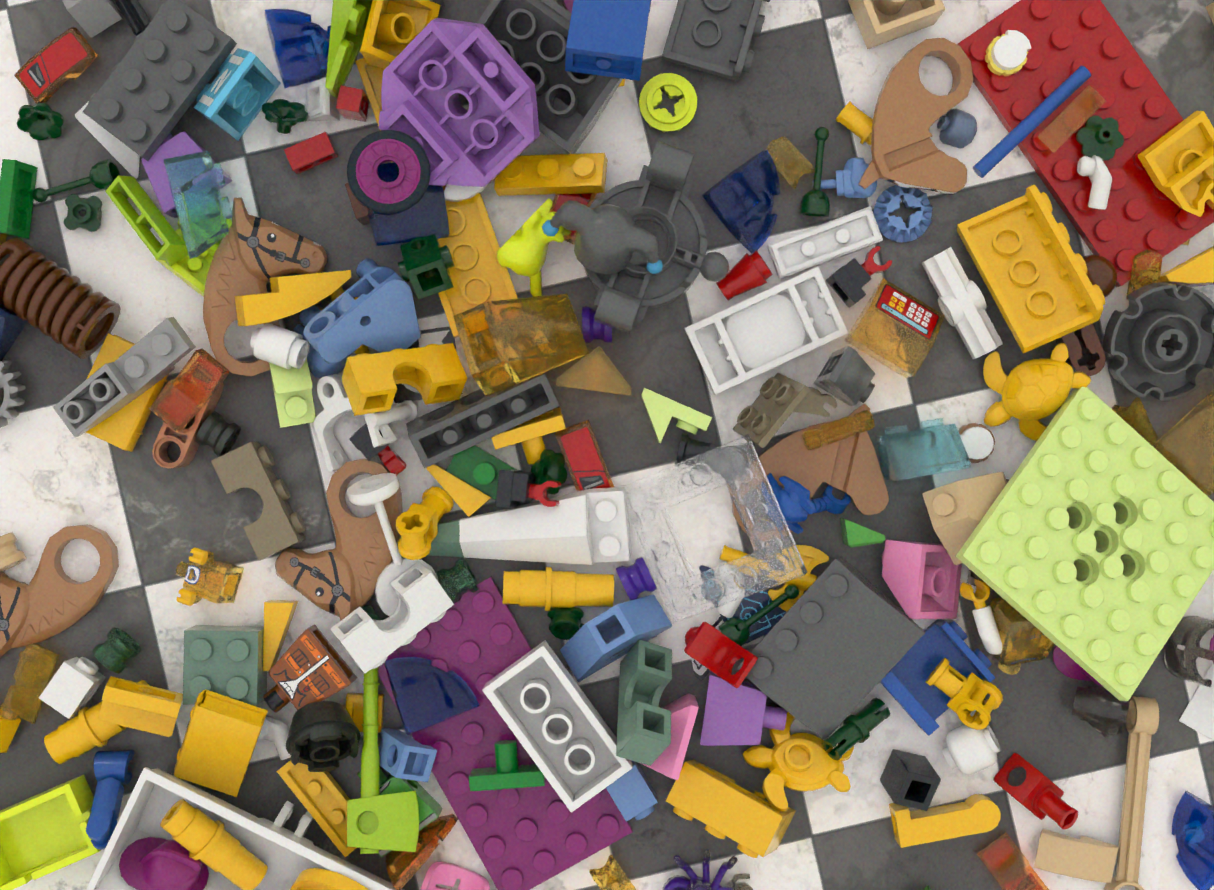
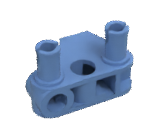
M365 259L356 268V274L360 277V280L321 311L319 307L313 305L301 311L299 318L300 322L305 326L304 337L328 364L341 362L362 344L379 352H389L398 348L407 349L421 337L412 290L390 267H379L374 260Z

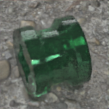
M463 557L457 560L454 567L449 570L443 568L436 572L443 589L453 603L460 601L462 595L466 592L474 593L480 589L473 571Z
M114 627L107 633L108 639L104 643L97 644L92 652L104 667L120 674L126 668L128 659L136 657L141 652V648L129 634Z

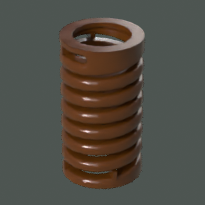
M14 237L0 245V261L7 254H10L0 266V304L4 305L11 313H16L21 320L28 321L33 328L40 329L45 336L52 337L57 344H62L66 350L78 358L85 359L92 355L104 343L107 334L111 333L120 315V305L104 296L101 292L93 293L91 285L81 283L80 278L77 276H70L67 269L58 268L55 261L47 260L46 256L41 252H35L33 246L21 238Z

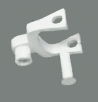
M339 374L324 376L317 384L318 397L324 410L317 415L313 425L320 442L328 473L336 471L346 462H350L334 436L332 429L335 422L341 416L352 410L341 380L342 376ZM405 400L400 406L392 407L389 411L364 414L374 448L393 443L397 440L388 423L403 419L407 421L416 419L418 409L413 401Z

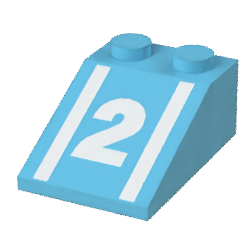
M237 48L234 54H229L219 67V74L211 84H206L197 96V104L194 108L239 141L262 110V105L267 103L281 82L256 55L250 51Z

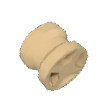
M13 532L0 536V573L27 559L24 552L17 549L15 545L17 539Z

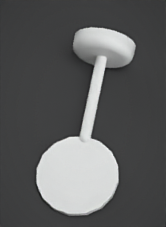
M382 473L354 483L347 489V494L352 504L357 506L374 504L393 562L387 565L379 575L375 586V596L382 612L390 617L398 606L397 593L390 585L392 581L418 561L427 567L437 580L438 576L432 566L422 559L410 560L401 557L383 504L384 500L397 492L399 482L396 474Z

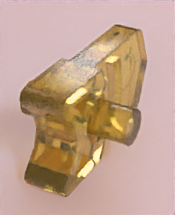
M785 136L771 141L765 151V156L793 189H796L798 180L802 175L815 172L813 165Z
M1147 249L1134 256L1127 296L1145 285L1160 282L1162 255Z
M1136 397L1128 407L1114 405L1111 408L1152 446L1156 443L1158 436L1139 397Z
M609 855L604 867L589 870L591 877L601 890H636L613 855Z

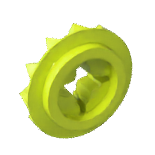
M663 73L654 76L644 85L640 93L639 107L641 116L650 127L661 130L664 133L680 131L692 121L697 109V95L694 87L687 79L678 74ZM661 90H664L665 95L667 94L670 99L682 97V99H679L674 104V117L666 108L654 110V108H657L662 103Z

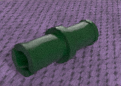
M873 698L856 715H849L843 721V726L822 742L825 751L830 747H835L828 755L834 760H839L856 743L865 742L870 737L869 732L890 716L888 707L882 711H877L885 703L878 698Z

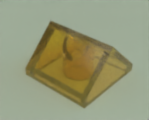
M600 346L557 377L556 386L628 396H631L632 391L631 386Z

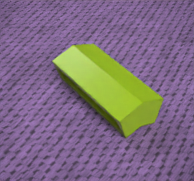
M118 175L105 192L156 260H165L170 267L188 256L189 253L185 243L137 180L132 176ZM130 197L132 201L135 203V205L138 207V209L141 211L142 214L140 216L129 203L127 198ZM152 227L165 243L164 246L160 244V242L157 240L154 234L150 231Z

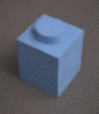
M632 761L633 768L606 787L626 822L633 817L636 820L645 818L655 810L653 805L658 803L655 790L638 762Z

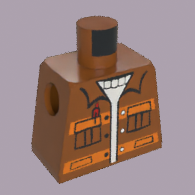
M314 624L298 637L269 670L270 677L277 685L265 693L263 698L274 712H278L289 702L299 710L307 704L322 701L348 687L357 679V676Z

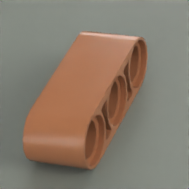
M189 371L185 373L176 395L180 397L181 393H184L190 399L202 401V403L194 411L195 422L190 428H186L183 424L178 425L166 415L152 450L153 459L158 465L168 469L182 468L192 462L200 445L195 442L197 433L208 416L214 412L223 392L224 384L222 378L208 396L196 399L189 396L184 390V378ZM173 442L178 444L181 451L180 457L175 462L170 460L167 454L168 447Z

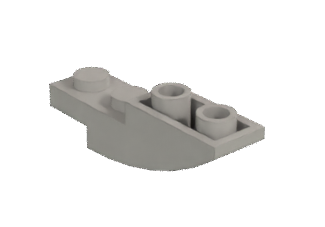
M174 317L166 318L117 360L103 365L53 408L73 436L78 437L125 407L175 369L174 365L196 348V346Z

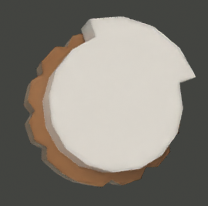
M970 423L963 425L954 435L953 448L955 453L965 462L979 463L988 459L989 455L993 453V446L995 445L994 436L982 424Z

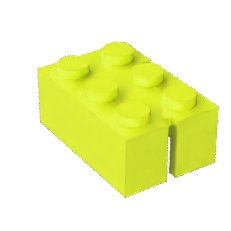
M84 774L0 811V890H13L27 884L32 879L36 880L101 851L93 846L91 839L86 833L94 796Z

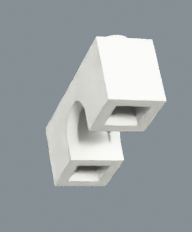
M420 561L390 583L398 596V606L390 617L384 620H373L359 606L330 629L364 674L371 669L381 666L392 652L400 646L412 642L418 632L430 623L439 621L446 614V611L454 605L433 573Z

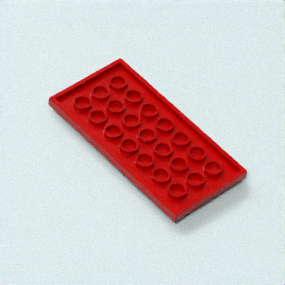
M1020 0L957 44L971 61L973 82L1009 133L1080 66H1084L1090 71L1091 77L1020 142L1018 147L1091 252L1095 255L1103 256L1112 262L1117 272L1116 288L1124 285L1214 222V210L1206 202L1204 213L1199 217L1183 210L1154 185L1139 160L1138 155L1181 123L1183 118L1101 0ZM1007 30H1017L1028 38L1032 49L1028 51L1025 65L1016 74L1006 77L1003 75L998 76L990 71L987 67L988 63L985 62L987 46L994 38L1005 34ZM1092 116H1099L1103 120L1106 118L1115 119L1119 125L1118 131L1124 137L1123 145L1115 150L1113 158L1104 161L1112 176L1106 209L1088 207L1092 183L1089 176H1081L1077 172L1078 161L1083 157V154L1081 152L1082 145L1077 142L1076 135L1081 128L1085 127L1087 119Z

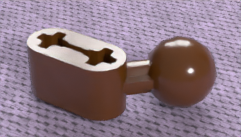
M1100 255L1084 256L1083 259L1087 266L1086 275L1092 285L1097 284L1100 287L1104 297L1109 296L1117 282V272L1111 261ZM1093 323L1055 339L1056 344L1065 343L1067 345L1069 357L1066 363L1072 366L1073 372L1081 371L1088 376H1093L1103 369L1106 361L1105 353ZM1082 353L1091 355L1092 360L1087 362V366H1079L1077 360L1083 357Z

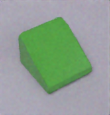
M840 518L843 544L851 548L884 543L885 535L847 519Z

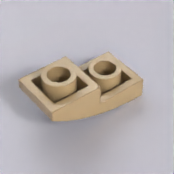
M1043 829L1040 835L1034 868L1084 880L1111 883L1119 846L1085 836L1077 839Z

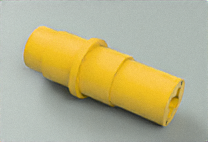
M546 567L545 570L504 571L502 604L544 607L545 611H550L551 607H613V574L552 571V567Z
M141 680V681L137 682V683L149 685L145 680ZM101 701L90 708H81L77 716L58 726V729L47 734L44 737V743L53 760L58 764H63L73 757H79L96 746L103 747L107 745L108 739L124 731L127 727L100 721L98 716L103 702Z
M184 799L177 801L165 814L160 823V827L171 834L176 842L190 852V858L195 861L201 860L215 872L221 873L241 890H254L267 873L268 866L243 847L238 839L226 831L224 823L220 820H212L199 808H194Z

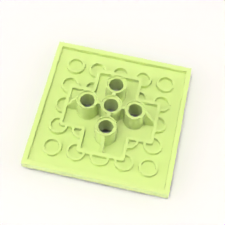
M1082 386L1079 389H1073L955 557L1119 701H1129L1214 570V502L1088 387Z

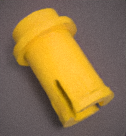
M849 101L836 118V121L861 138L860 143L862 145L866 142L871 146L873 119Z

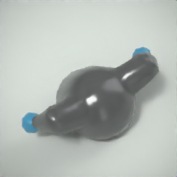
M569 200L562 204L552 219L547 220L542 226L543 233L547 236H555L560 226L570 225L577 231L574 247L577 260L593 272L601 274L618 273L625 269L634 252H639L646 256L648 260L647 271L652 274H658L662 271L663 263L659 260L658 238L648 230L637 226L633 217L620 206L603 204L590 208L579 202Z

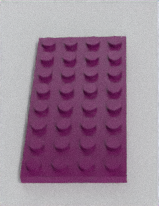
M491 576L451 598L454 605L446 611V614L439 621L430 623L418 632L412 642L400 646L392 652L386 661L379 666L378 675L414 740L422 745L432 746L437 750L431 771L498 890H530L633 833V828L629 821H625L606 788L572 813L547 779L545 786L470 791L469 775L472 769L496 767L494 743L497 741L516 740L518 765L535 764L482 691L484 685L489 680L532 650L508 604H502L503 595Z

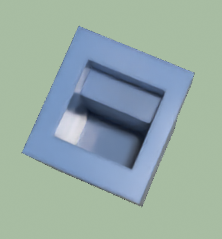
M382 728V739L378 747L380 766L395 778L428 782L437 750L432 746L420 744L412 738V735L406 732Z

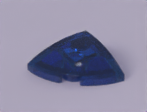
M289 9L265 10L267 28L284 88L326 77L331 25L328 26L326 31L320 25L311 22L310 14Z
M768 150L760 152L742 164L702 195L721 222L750 253L755 252L765 243L772 232L778 216L776 213L771 214L774 205L773 196L780 194V183L776 166Z
M402 657L384 662L407 736L480 706L471 688L457 673L452 670L445 672L432 666L431 660L425 658Z
M1185 791L1177 804L1172 822V835H1176V843L1179 850L1176 858L1185 875L1198 890H1210L1214 885V807L1192 793Z

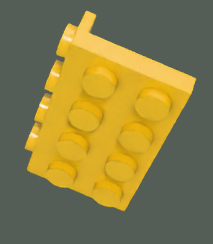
M1034 184L1026 188L1025 195L957 224V232L1022 353H1026L1099 321L1104 308L1103 305H1105V297L1102 290L1097 284L1092 285L1086 275L1087 266L1083 257L1079 253L1075 254L1069 245L1070 237L1066 227L1062 222L1057 223L1051 213L1053 209L1049 197L1045 192L1040 193Z

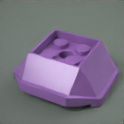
M443 18L433 19L383 71L381 89L382 111H380L378 128L380 130L403 132L414 138L422 146L430 164L429 185L445 186L448 184L485 187L540 136L535 84L483 24ZM460 94L464 95L469 102V110L465 109L460 104Z

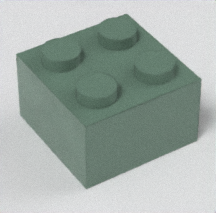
M195 625L184 630L183 705H195L199 693L205 689L253 706H258L264 701L263 695L267 693V671H263L264 626Z

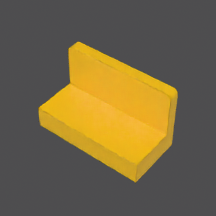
M110 676L101 699L103 702L98 719L111 724L171 737L183 700V694Z

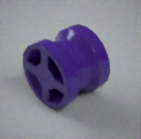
M582 307L583 343H591L594 339H601L604 343H612V328L594 321L596 310L590 307Z
M643 557L636 559L634 564L629 567L621 566L616 568L630 601L638 599L639 594L644 591L653 592L657 590Z

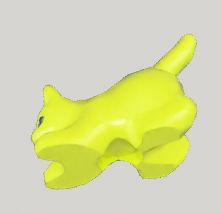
M550 198L497 251V259L502 267L511 268L517 275L530 278V293L536 303H541L543 299L541 269L545 263L548 245L551 241L562 243L565 240L563 235L571 233L570 230L562 226L559 227V231L555 236H547L543 233V224L547 220H551L556 213L550 212L553 206V201Z

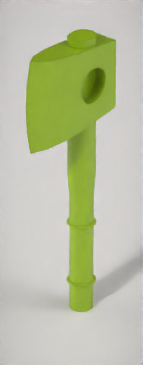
M378 667L364 674V683L362 684L364 686L363 724L361 725L363 726L361 798L347 800V847L360 848V854L379 853V850L416 852L419 835V807L416 791L379 795L380 757L378 726L380 724H378V685L380 683H378Z

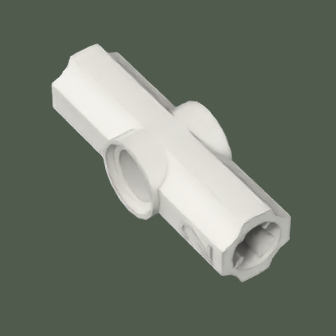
M950 247L922 262L921 264L939 296L937 300L942 314L951 326L956 327L972 359L985 355L1001 346L1003 343L985 311L987 308L985 298L979 287L972 280L969 281L952 248Z

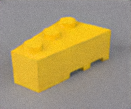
M696 760L685 761L679 779L675 781L666 799V802L674 806L673 812L689 821L696 818L706 824L704 829L708 833L720 839H725L726 836L739 843L737 849L753 858H757L758 855L764 857L777 850L796 810L788 807L787 811L774 809L765 800L764 794L756 790L752 793L736 784L734 779Z

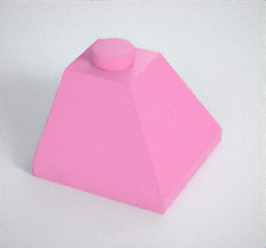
M885 540V548L882 553V577L910 619H957L962 564L954 565L943 544Z
M689 693L663 707V709L671 711V744L651 766L645 765L675 780L679 779L699 709L695 695Z

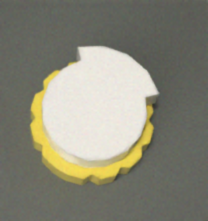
M1007 30L1005 34L997 36L987 46L985 62L988 63L987 67L998 76L1003 75L1006 77L1016 74L1027 61L1028 51L1032 49L1030 42L1023 33L1017 30Z

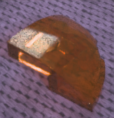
M454 814L441 816L421 829L418 835L416 852L390 851L386 854L387 872L394 888L401 890L439 845L438 840L443 841L458 820Z

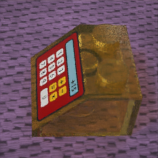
M882 278L844 341L905 378L914 377L933 347L945 315Z

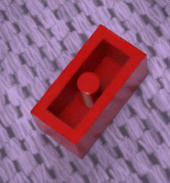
M340 85L336 109L344 118L366 122L370 102L364 90Z
M327 132L284 149L290 166L296 174L339 157Z

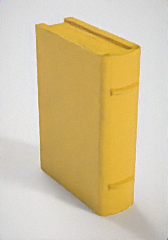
M108 333L87 379L106 363H112L135 344L117 335ZM168 375L86 433L125 451L133 452L140 435H143V428L163 385L168 381Z
M206 689L199 693L195 705L190 712V721L185 737L177 753L174 776L237 797L268 710Z

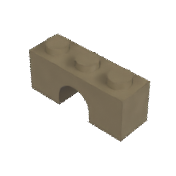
M249 442L211 461L226 494H233L245 488L255 490L262 498L263 511L261 516L255 522L243 527L259 561L306 540L303 534L306 531L305 523L297 511H292L287 501L291 497L290 492L281 478L277 480L271 466L275 465V462L267 446L261 447L259 442Z

